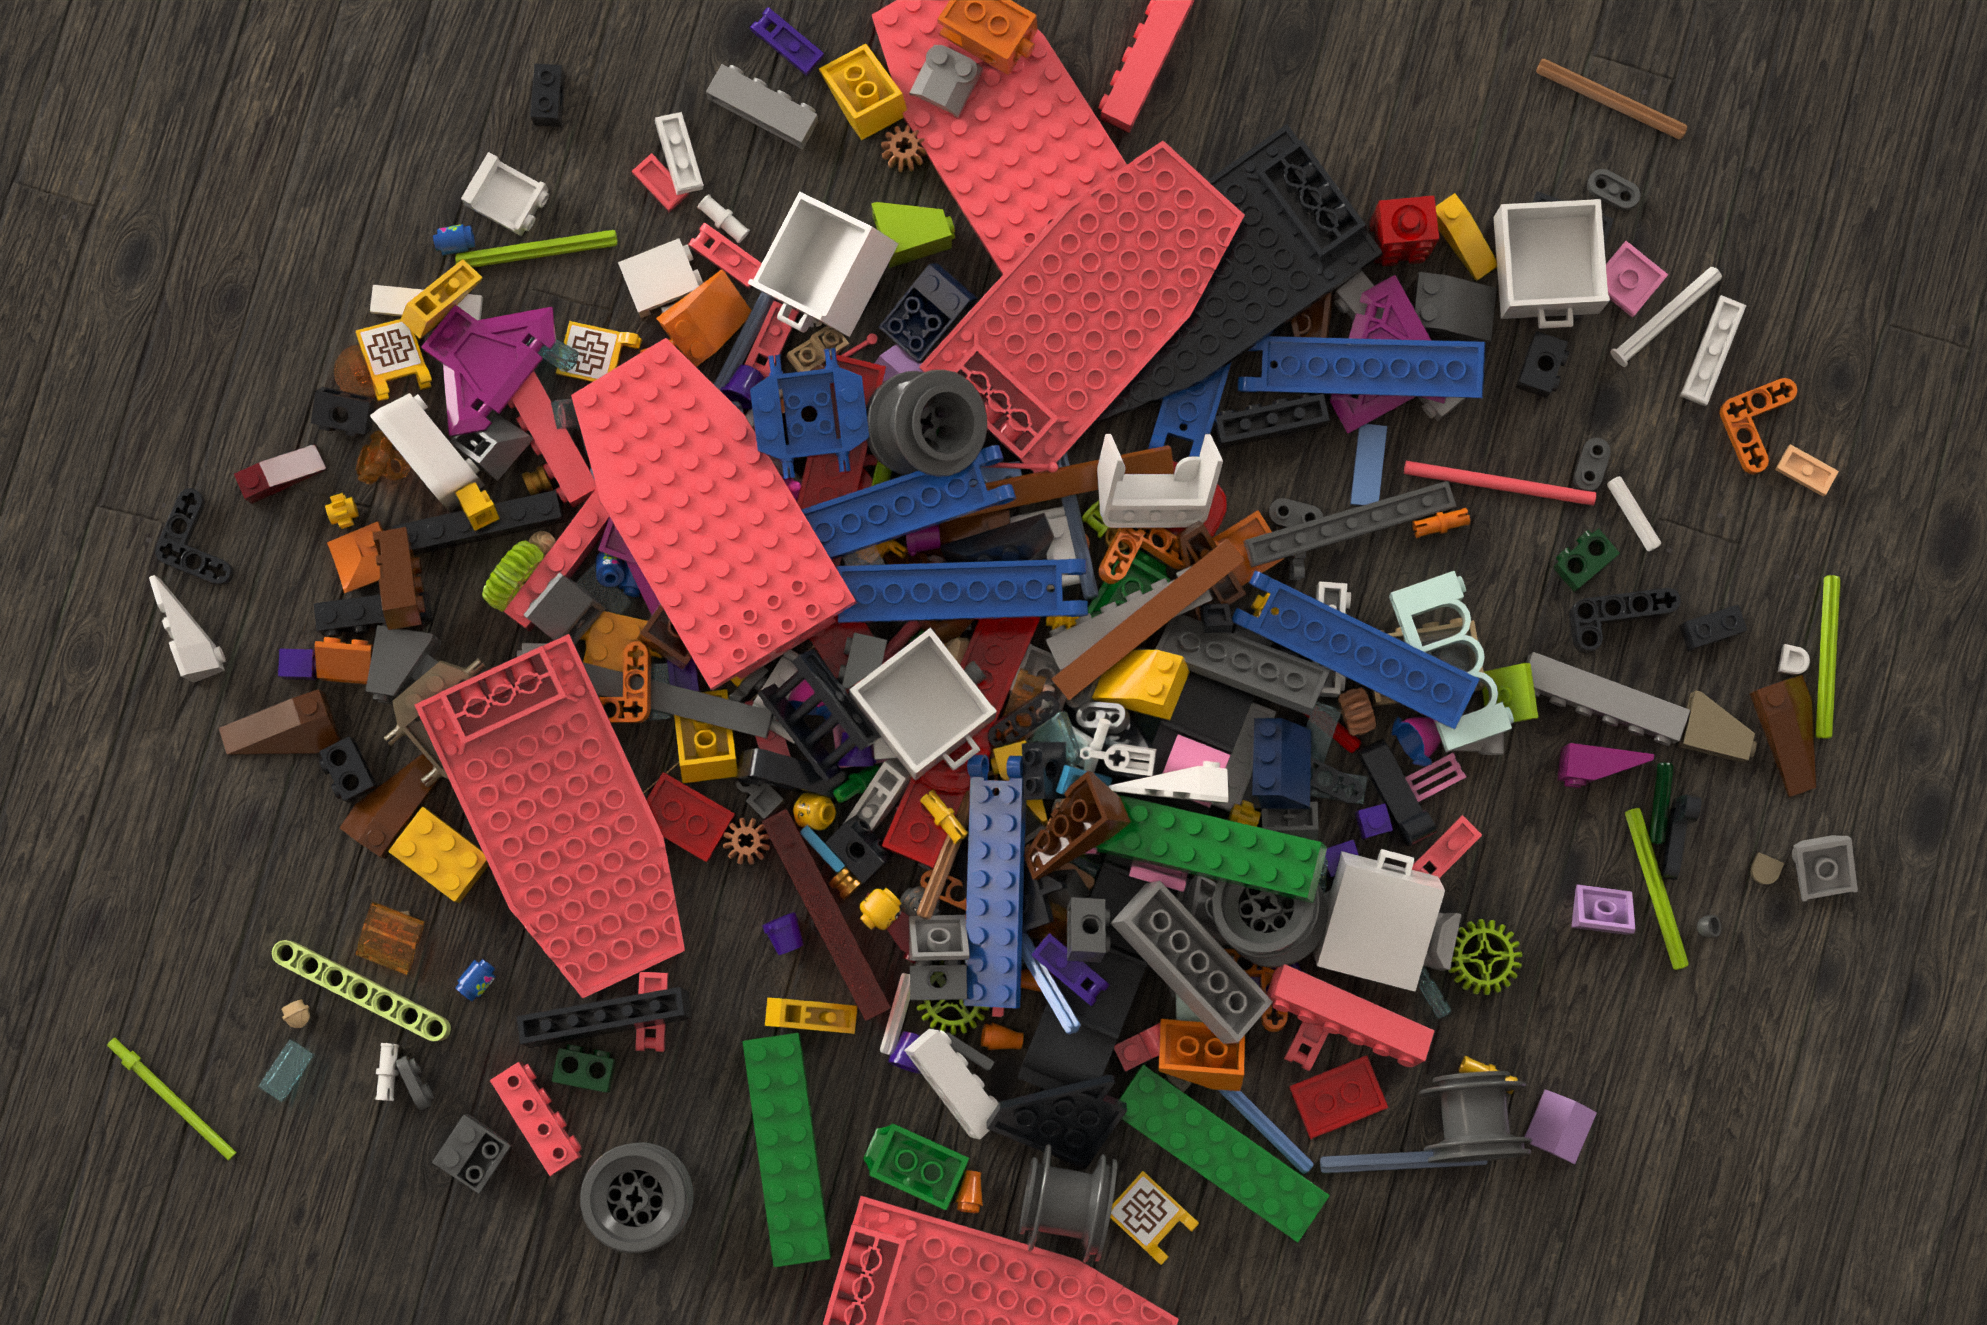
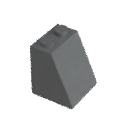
M377 625L366 692L373 696L372 699L377 700L379 703L393 705V699L407 688L412 675L425 656L428 654L433 658L441 646V640L430 633L405 629L388 630L386 626Z

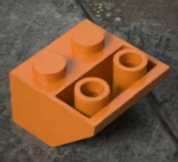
M324 637L323 642L315 641L317 678L322 681L367 684L373 645L368 644L369 641L352 640L351 644H346V642H341V639Z

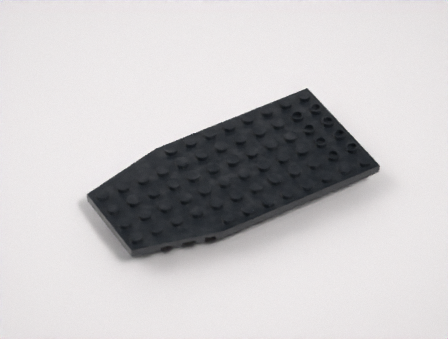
M1288 124L1207 180L1245 216L1191 316L1094 421L1096 424L1203 383L1383 256V252L1367 232L1364 221L1303 139L1299 140Z

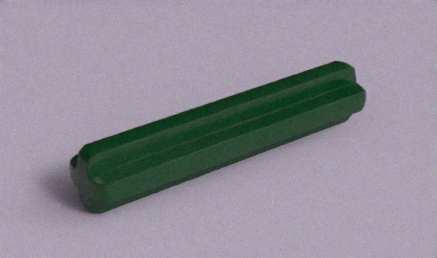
M1660 762L1657 765L1649 833L1652 844L1661 845L1665 842L1674 768L1671 763Z

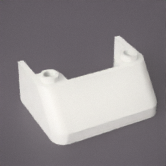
M409 393L376 410L370 417L436 498L450 512L460 505L455 493L456 491L461 490L468 484L476 483L479 489L485 485L476 475L480 470L470 458L464 460L424 410L428 406L418 394L412 397Z
M1105 434L1097 467L1100 514L1104 524L1111 528L1189 527L1199 520L1204 523L1208 518L1223 464L1222 457L1211 434H1205L1200 456L1186 457L1179 461L1174 474H1124L1125 465L1111 434Z

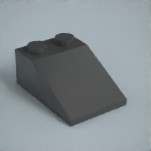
M1419 272L1415 278L1412 306L1428 335L1491 342L1497 288L1447 275Z

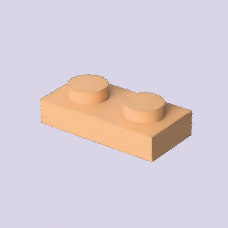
M1791 444L1787 447L1775 469L1823 497L1827 494L1839 472Z

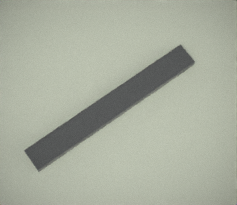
M1445 481L1244 540L1243 543L1252 568L1453 509L1457 506L1449 481Z
M582 662L597 695L603 697H623V672ZM634 675L630 680L632 689L639 690L642 688L644 678ZM651 680V709L765 739L768 738L774 716L770 710Z

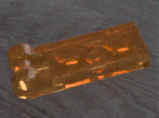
M1020 668L1004 716L1041 693L1047 677L1042 675L1036 677L1028 674V670ZM1026 684L1034 687L1033 693L1022 689L1023 685ZM1020 713L1017 715L1016 720L1021 726H1028L1031 724L1032 718L1027 713ZM1010 720L1008 721L1010 723L1009 728L1002 732L998 730L997 738L1003 737L1004 740L1006 739L1008 731L1013 729ZM1026 735L1020 738L1019 740L1015 741L1014 743L1024 741Z

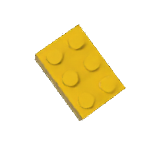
M425 807L419 810L388 851L456 903H460L489 866L483 851Z

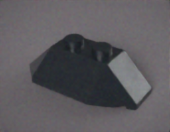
M1045 513L941 545L940 549L947 563L1044 560L1054 539V533Z

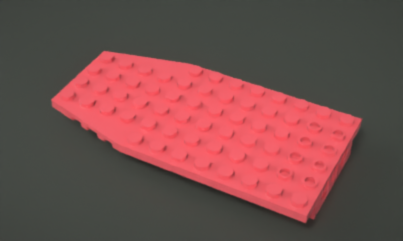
M896 0L872 14V19L891 78L902 92L907 111L903 112L904 120L910 126L912 133L915 130H919L916 139H925L921 143V147L926 149L925 152L1003 275L1068 203L1101 183L1127 164L1051 45L1038 29L1031 41L1035 44L1031 55L1028 58L1021 56L1011 73L1007 75L939 35L944 26L938 24L937 19L950 0ZM934 45H943L974 60L983 68V72L958 118L948 111L909 94L926 61L928 50Z
M1161 141L1131 163L1068 203L919 368L923 372L931 370L953 371L970 381L984 402L987 413V431L1022 463H1057L1191 316L1245 215L1167 143ZM1030 469L1033 473L1046 471L1039 469Z
M667 338L571 395L600 500L712 691L736 676L740 680L834 624L836 622L834 618L836 615L857 603L770 456L757 450L756 434L746 416Z
M569 634L415 704V708L509 909L525 926L526 930L538 942L582 998L685 951L664 837Z
M860 1196L823 1325H1177L1179 1319L1076 1258L1035 1246L1033 1251L1029 1252L1028 1244Z

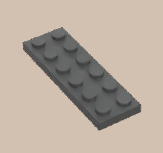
M1183 614L1169 621L1155 649L1183 656L1189 671L1311 716L1331 670L1231 632L1204 633L1201 621Z

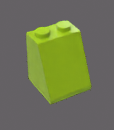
M881 202L872 203L873 219L877 230L898 243L888 263L890 268L952 248V239H955V229L951 217H945L943 209Z

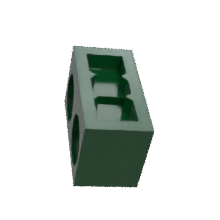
M1599 528L1593 533L1588 529L1576 540L1579 543L1576 548L1571 551L1567 547L1555 557L1558 563L1552 568L1573 592L1620 554ZM1590 543L1599 545L1601 549L1600 556H1594L1589 552L1588 547ZM1568 561H1576L1580 565V572L1577 574L1572 573L1568 569Z
M567 1044L566 1049H558L552 1082L609 1093L617 1059L610 1058L611 1052L594 1049V1054L583 1053V1047ZM568 1057H574L578 1061V1068L573 1073L567 1072L564 1068V1062ZM597 1062H601L606 1068L605 1075L600 1079L595 1078L591 1071L592 1066Z

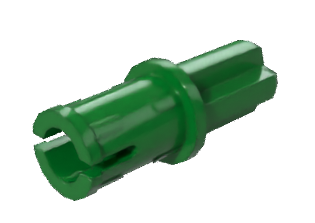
M867 766L858 773H852L848 777V781L834 790L833 794L837 801L842 803L857 793H864L879 771L878 766Z

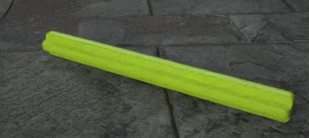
M615 230L458 253L456 254L455 261L457 264L463 259L473 268L612 247L617 245L618 240Z
M1835 575L1824 577L1816 719V737L1820 739L1831 738L1833 730L1840 577Z
M1639 808L1628 810L1625 812V816L1674 970L1685 968L1689 963L1641 810Z

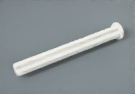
M1710 267L1619 348L1612 349L1610 351L1611 355L1617 363L1626 367L1628 360L1721 280L1722 275L1719 270Z

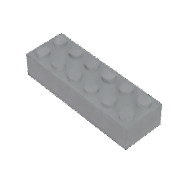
M1161 881L1146 883L1110 923L1223 1044L1238 1043L1273 1003Z

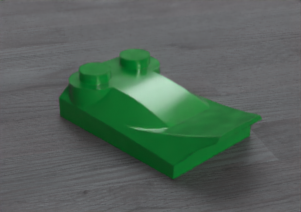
M1138 550L1123 579L1115 584L1103 583L1098 591V597L1094 598L1090 604L1088 613L1093 618L1102 613L1100 608L1114 601L1119 606L1127 602L1125 596L1138 590L1145 594L1153 590L1151 584L1164 578L1169 582L1170 579L1166 573V566ZM1117 561L1114 567L1112 568L1110 572L1112 575L1116 574L1114 570L1119 561Z
M893 1123L887 1127L876 1129L863 1158L868 1166L869 1176L944 1210L948 1209L970 1160L969 1157Z

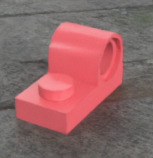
M1160 1023L1114 1046L1113 1049L1125 1072L1159 1056Z

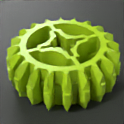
M526 540L518 542L517 545H514L490 574L491 576L483 588L482 597L493 608H497L501 612L504 611L544 559L545 555L536 545Z
M1483 919L1478 920L1477 929L1472 921L1468 922L1467 928L1469 932L1462 927L1458 928L1461 939L1457 937L1455 942L1457 945L1454 947V957H1452L1455 967H1451L1448 971L1449 973L1459 972V975L1454 979L1456 983L1463 979L1466 980L1462 987L1464 990H1468L1471 984H1473V994H1478L1481 986L1483 987L1484 995L1490 994V986H1492L1496 993L1501 992L1499 982L1503 986L1509 987L1510 982L1506 977L1509 976L1516 979L1518 976L1511 969L1512 967L1521 968V964L1514 962V958L1522 957V952H1513V948L1518 947L1520 943L1519 941L1512 943L1508 941L1514 935L1512 931L1505 935L1502 934L1505 930V925L1501 924L1497 930H1494V920L1488 922L1487 928H1485ZM1486 934L1497 939L1504 951H1494L1489 945ZM1478 935L1475 951L1471 954H1462L1467 941L1471 937ZM1482 949L1485 954L1497 956L1487 960L1486 965H1484L1483 960L1471 959V957L1482 954L1480 951ZM1505 960L1500 974L1490 980L1493 963ZM1463 963L1475 964L1478 967L1479 974H1481V980L1470 975Z
M943 960L939 962L940 965H944ZM942 972L933 973L934 975L930 978L931 985L933 986L935 981H937L942 988L947 982L943 977L945 974ZM924 1000V1004L917 1006L918 1011L924 1009L928 1011V1013L922 1016L923 1021L927 1020L930 1016L934 1019L930 1024L932 1029L939 1022L942 1024L940 1030L944 1032L946 1026H951V1035L956 1034L955 1026H960L962 1033H966L967 1029L964 1024L968 1022L972 1028H976L977 1025L972 1019L976 1016L979 1020L983 1021L985 1017L978 1013L980 1008L989 1010V1007L975 1006L970 1013L964 1006L963 1000H959L963 1009H960L957 1004L953 1005V1002L951 1005L946 1003L941 1006L946 1000H940L933 1007H931L930 1000ZM947 1007H954L963 1019L950 1021L941 1018L937 1014Z

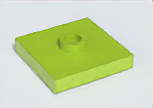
M1531 663L1484 671L1485 674L1493 679L1497 686L1498 697L1496 704L1503 702L1505 708H1510L1514 723L1538 718ZM1485 686L1482 691L1486 707L1489 701V691Z

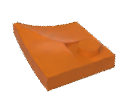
M1256 510L1212 538L1217 546L1228 538L1245 561L1232 570L1241 586L1251 580L1254 571L1263 573L1283 560L1279 559L1251 568L1243 541L1272 532L1259 510Z
M378 521L327 542L344 593L379 582L380 566H377L376 563L378 552L373 539V532L384 530Z

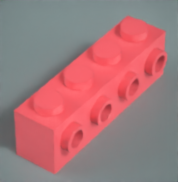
M517 1062L491 1079L490 1082L549 1176H552L582 1157L578 1152L582 1148L574 1135L568 1136L564 1129L567 1124L560 1112L554 1113L549 1103L552 1100L544 1088L539 1089L534 1079L537 1076L529 1064L524 1066L523 1062Z

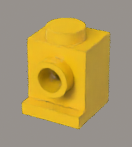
M476 483L468 484L455 492L474 531L500 519L486 490L480 492Z

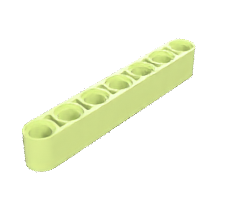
M279 941L272 949V957L279 965L427 1040L443 1041L450 1035L451 1025L446 1018L296 942ZM289 945L293 949V956L290 960L285 961L281 956V952L284 947ZM314 958L318 962V968L314 973L310 974L306 970V963L309 959ZM339 970L343 975V981L340 985L334 986L331 983V975ZM364 983L368 988V993L364 998L359 999L355 990L359 984ZM388 995L393 1000V1005L390 1010L385 1012L380 1007V1001L384 996ZM410 1008H414L418 1013V1018L413 1024H409L405 1020V1013ZM434 1021H439L443 1026L442 1033L437 1037L433 1036L430 1032V1025Z

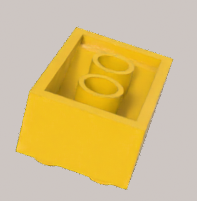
M867 44L819 68L837 103L861 140L904 118L903 112L907 111L903 94Z
M1132 650L1101 675L1092 699L1105 703H1117L1125 709L1170 720L1190 671L1183 656L1160 650Z
M727 689L701 692L728 699ZM674 715L682 782L690 783L736 777L737 763L733 731Z

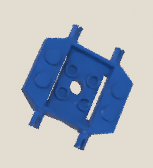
M836 348L830 349L832 360L830 359L829 349H824L825 369L783 374L780 355H775L776 366L774 364V356H768L771 373H769L767 378L750 389L757 450L780 460L783 468V479L789 478L788 467L790 478H795L793 465L795 458L836 454L838 456L839 472H844L843 461L845 462L846 472L851 471L849 462L850 451L869 438L862 376L840 368L837 365ZM831 383H834L840 439H836L830 391ZM780 389L783 392L789 445L785 444L779 396ZM807 406L815 408L817 411L816 420L813 422L804 421L801 416L803 408Z

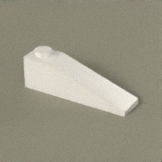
M155 575L149 577L157 605L162 613L166 612L167 617L162 622L165 630L174 639V641L169 642L181 677L194 683L225 671L222 663L226 662L220 646L216 647L160 578Z
M1203 761V766L1190 767L1109 785L1113 792L1228 803L1227 769L1220 768L1219 762Z

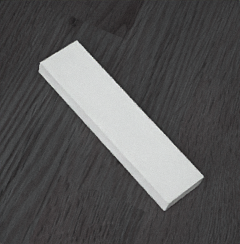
M373 285L370 312L371 314L402 316L406 304L423 290ZM468 294L457 306L476 320H481L483 297L482 295Z
M1722 295L1718 298L1682 389L1681 397L1703 406L1708 404L1746 305Z
M1252 702L1233 753L1226 766L1228 775V803L1212 802L1211 805L1227 812L1231 811L1234 803L1240 805L1253 773L1254 718H1274L1275 711Z

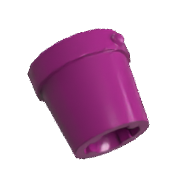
M939 525L906 535L908 556L941 548Z

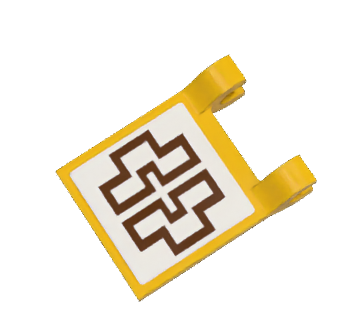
M400 319L356 330V336L378 401L389 399V388L386 381L416 374L420 390L431 387V375L425 365L415 334Z
M569 321L556 374L594 382L617 368L623 345L640 349L642 338H639V335L634 333L618 332Z
M1144 1171L1112 1204L1110 1218L1160 1265L1169 1256L1158 1247V1244L1179 1221L1191 1232L1199 1225L1197 1220Z

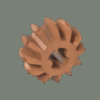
M906 125L905 132H901L899 126H896V135L890 132L886 133L888 141L881 143V148L886 150L882 153L883 159H890L888 162L890 168L898 164V171L903 172L904 166L907 165L909 171H913V162L920 166L923 164L920 156H926V149L921 147V143L925 139H916L919 130H915L911 134L910 126ZM903 145H908L906 152L901 153L900 149H902Z
M1353 688L1339 695L1338 702L1346 728L1352 736L1362 735L1375 729V716L1371 702L1364 689Z
M740 818L741 828L738 829L734 823H731L729 826L735 833H724V837L732 839V842L723 844L724 849L734 848L728 854L730 859L739 853L738 864L742 865L745 856H747L749 864L753 865L754 854L760 860L764 859L763 854L759 852L760 848L767 851L770 849L769 845L762 843V841L769 840L770 835H759L766 827L764 824H761L754 829L756 819L752 818L749 826L746 827L745 819ZM743 835L746 837L752 835L754 840H751V842L754 844L750 848L748 846L741 848L740 843H743L740 838Z

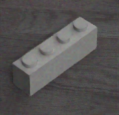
M721 64L706 91L708 100L803 150L818 124L816 110L805 103L799 105L791 101V96L783 91L778 90L776 93L768 89V85L758 78L751 80L744 76V72L736 66L730 65L727 67Z

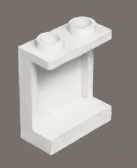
M488 152L461 200L465 206L522 237L525 230L529 231L535 222L534 214L539 207L542 208L546 204L549 194L547 193L548 188L545 183L541 181L538 183L500 162L497 156Z
M680 239L618 262L640 318L650 315V310L687 296L703 284L698 269L692 271L689 261L694 259L688 244L682 246Z

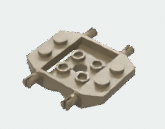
M479 658L467 668L440 660L392 701L397 724L391 732L384 736V739L387 741L393 735H396L388 742L391 746L403 735H407L433 764V769L421 778L423 783L426 782L425 786L428 788L440 777L449 778L422 720H415L419 716L415 704L474 677L486 667L484 663L480 664L481 660Z

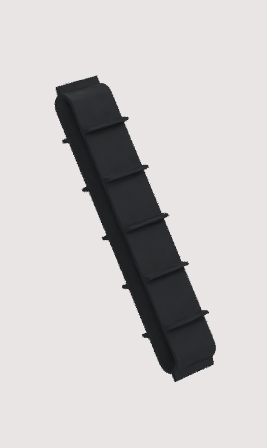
M1190 671L1171 719H1161L1151 744L1157 753L1152 776L1163 773L1177 735L1189 738L1231 756L1255 695ZM1131 794L1130 798L1207 815L1210 809L1186 799ZM1107 854L1090 898L1105 899V909L1110 910L1111 923L1146 883L1151 882L1129 876L1133 860ZM1166 887L1174 896L1176 895L1177 890ZM1110 923L1109 926H1105L1106 936H1110L1109 953H1105L1101 963L1084 962L1110 984L1105 991L1102 990L1095 999L1097 1001L1091 1007L1057 978L1056 983L1081 1026L1078 1032L1067 1034L1047 1002L1017 1078L1049 1090L1103 1076L1148 965ZM1089 926L1083 927L1086 933L1095 934L1093 928ZM1087 977L1080 986L1087 991L1093 984V981Z

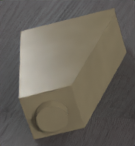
M1696 690L1690 693L1687 705L1690 713L1678 747L1741 763L1748 761L1749 757H1753L1757 742L1753 741L1755 733L1701 691Z

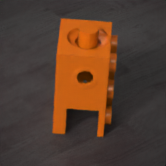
M950 0L937 19L938 24L944 26L939 33L940 36L1007 75L1011 73L1020 57L1028 58L1035 47V44L1031 41L1037 33V15L1011 0Z

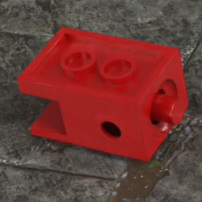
M1435 196L1380 200L1370 219L1371 232L1375 231L1376 244L1383 252V256L1375 260L1374 263H1382V266H1394L1398 264V261L1409 260L1410 264L1425 262V259L1429 258L1439 240Z

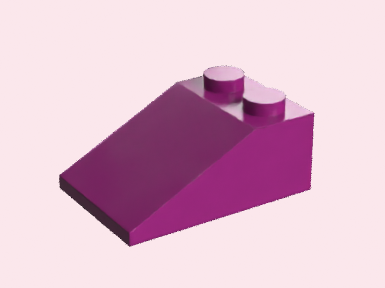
M1570 743L1561 748L1557 781L1565 782V787L1581 788V786H1586L1588 783L1654 760V754Z

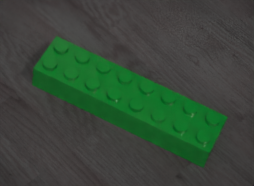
M1122 795L1118 796L1123 802L1131 823L1112 838L1093 848L1097 852L1137 860L1310 903L1314 902L1327 847L1319 841Z
M800 1033L743 1041L773 1266L780 1267L830 1259L831 1250Z
M1141 1065L1118 1099L1127 1103V1112L1122 1117V1120L1296 1242H1299L1330 1196L1145 1065Z

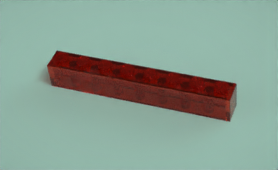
M785 809L762 821L865 1021H869L891 1009L789 811Z

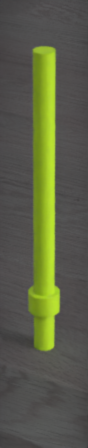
M113 1038L107 1044L122 1059L121 1063L129 1071L133 1070L228 1161L235 1156L237 1152L141 1062V1057L134 1051L130 1052L116 1038Z

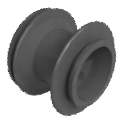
M906 371L896 374L884 381L874 391L866 407L869 438L866 439L868 446L881 464L900 475H907L916 471L937 477L957 474L966 469L977 458L986 439L987 413L984 402L974 385L964 376L953 371ZM935 408H936V410H937V412H938V416H937V417H936L935 412H934V411H935ZM937 428H939L938 436L936 435Z
M1218 881L1212 900L1213 916L1220 934L1239 955L1256 965L1273 968L1281 967L1284 964H1295L1308 956L1316 948L1325 933L1328 920V906L1319 884L1313 903ZM1287 900L1294 901L1291 909H1284V903ZM1271 903L1276 910L1267 908L1265 911L1259 904L1269 905ZM1249 906H1253V912L1247 915ZM1282 918L1286 920L1284 927L1276 928L1277 920ZM1261 921L1265 922L1264 930L1257 931L1256 924Z
M1510 1072L1459 1073L1433 1078V1083L1438 1084L1439 1087L1423 1089L1418 1094L1422 1097H1440L1444 1140L1438 1144L1424 1147L1426 1152H1433V1156L1428 1158V1163L1476 1162L1531 1155V1150L1525 1149L1524 1145L1531 1143L1533 1140L1529 1137H1517L1510 1134L1506 1091L1525 1088L1527 1083L1523 1081H1505L1506 1078L1510 1077Z
M646 1142L630 1143L605 1152L588 1170L580 1193V1207L583 1219L591 1233L605 1246L629 1254L652 1251L671 1241L686 1225L694 1201L691 1177L684 1164L669 1150ZM627 1172L632 1173L635 1177L634 1182L630 1185L624 1182V1175ZM648 1175L655 1179V1185L652 1188L644 1185V1179ZM638 1186V1196L643 1197V1201L638 1202L634 1208L633 1200L629 1199V1195L634 1194ZM614 1188L621 1191V1198L618 1201L612 1198ZM654 1195L662 1198V1205L660 1207L652 1205L651 1198ZM620 1208H625L628 1211L629 1215L626 1220H623L618 1215ZM640 1212L648 1213L649 1220L647 1223H641L638 1220Z
M1048 1144L1044 1151L1042 1164L1037 1163L1038 1158L1035 1157L1031 1161L1022 1206L1019 1234L1024 1235L1025 1230H1029V1252H1032L1034 1249L1038 1231L1081 1239L1083 1246L1082 1260L1087 1262L1091 1254L1094 1255V1261L1099 1262L1112 1210L1117 1160L1112 1159L1110 1164H1106V1156L1102 1154L1093 1174L1050 1166L1051 1145Z

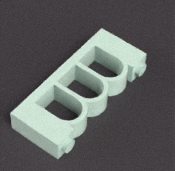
M1455 571L1391 592L1389 595L1407 644L1425 653L1457 643L1468 645L1475 653L1476 663L1475 667L1467 673L1479 678V681L1489 691V701L1486 707L1463 715L1455 730L1434 720L1445 752L1507 732L1512 729L1511 723H1514L1510 708H1505L1503 702L1496 704L1498 691L1493 679L1485 673L1478 672L1483 666L1484 651L1476 639L1465 635L1469 630L1471 617L1466 605L1460 602L1464 597L1463 592H1466V587L1462 577H1457ZM1441 607H1450L1459 612L1463 623L1460 633L1422 646L1412 617Z

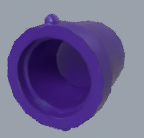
M739 365L729 382L724 387H721V391L731 402L739 401L743 409L750 410L752 409L750 389L763 381L764 377L751 366Z
M842 732L841 744L849 738L846 732ZM871 745L862 751L856 746L837 764L838 766H874L876 760L872 756Z
M796 912L762 925L765 934L767 933L778 955L788 953L804 945Z
M903 1031L893 1054L890 1055L888 1063L906 1071L922 1074L904 1051L920 1035Z

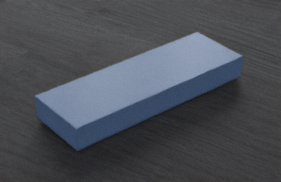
M1365 424L1358 428L1350 505L1363 506L1379 501L1387 426Z

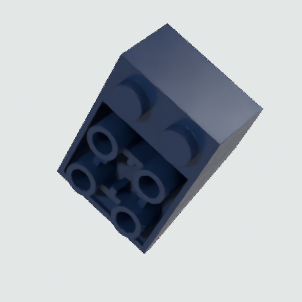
M938 263L929 264L879 325V328L920 363L961 320L978 298Z

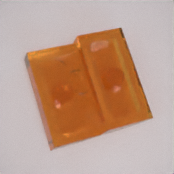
M372 902L362 928L355 955L407 975L411 970L415 950L420 943L425 922Z

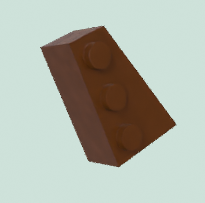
M1200 520L1176 534L1183 569L1192 567L1217 547L1205 525ZM1233 571L1209 589L1213 600L1204 604L1228 603L1230 605L1246 595ZM1201 605L1193 608L1194 617L1201 621Z
M402 527L373 532V539L378 552L376 563L377 566H380L379 587L382 611L388 630L421 625V613L425 612L423 596H419V593H424L422 578L418 574L422 573L420 558H414L407 528Z

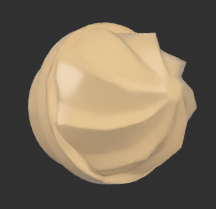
M545 531L536 532L529 539V543L536 545L545 556L556 543L554 537Z
M302 999L297 1000L282 1008L284 1014L282 1018L290 1027L302 1028L310 1019V1008L304 1004Z

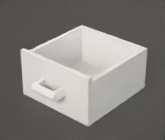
M799 192L754 280L750 278L748 284L783 303L777 315L779 321L804 333L809 328L812 320L815 319L850 337L898 243L872 226ZM792 308L804 314L799 323L788 319Z
M1601 199L1501 204L1494 216L1501 319L1538 317L1540 329L1573 327V315L1599 314L1610 301L1607 287ZM1566 315L1565 321L1545 320L1546 316Z
M931 628L850 689V697L915 781L943 759L954 771L978 753L980 748L971 737L995 720L997 713L996 709L992 707ZM967 741L971 750L954 762L948 755Z
M1381 849L1378 860H1373L1341 851L1327 902L1328 920L1325 933L1320 943L1313 950L1317 966L1416 991L1445 893L1439 877L1412 870L1414 857ZM1385 858L1406 862V866L1403 868L1384 863Z

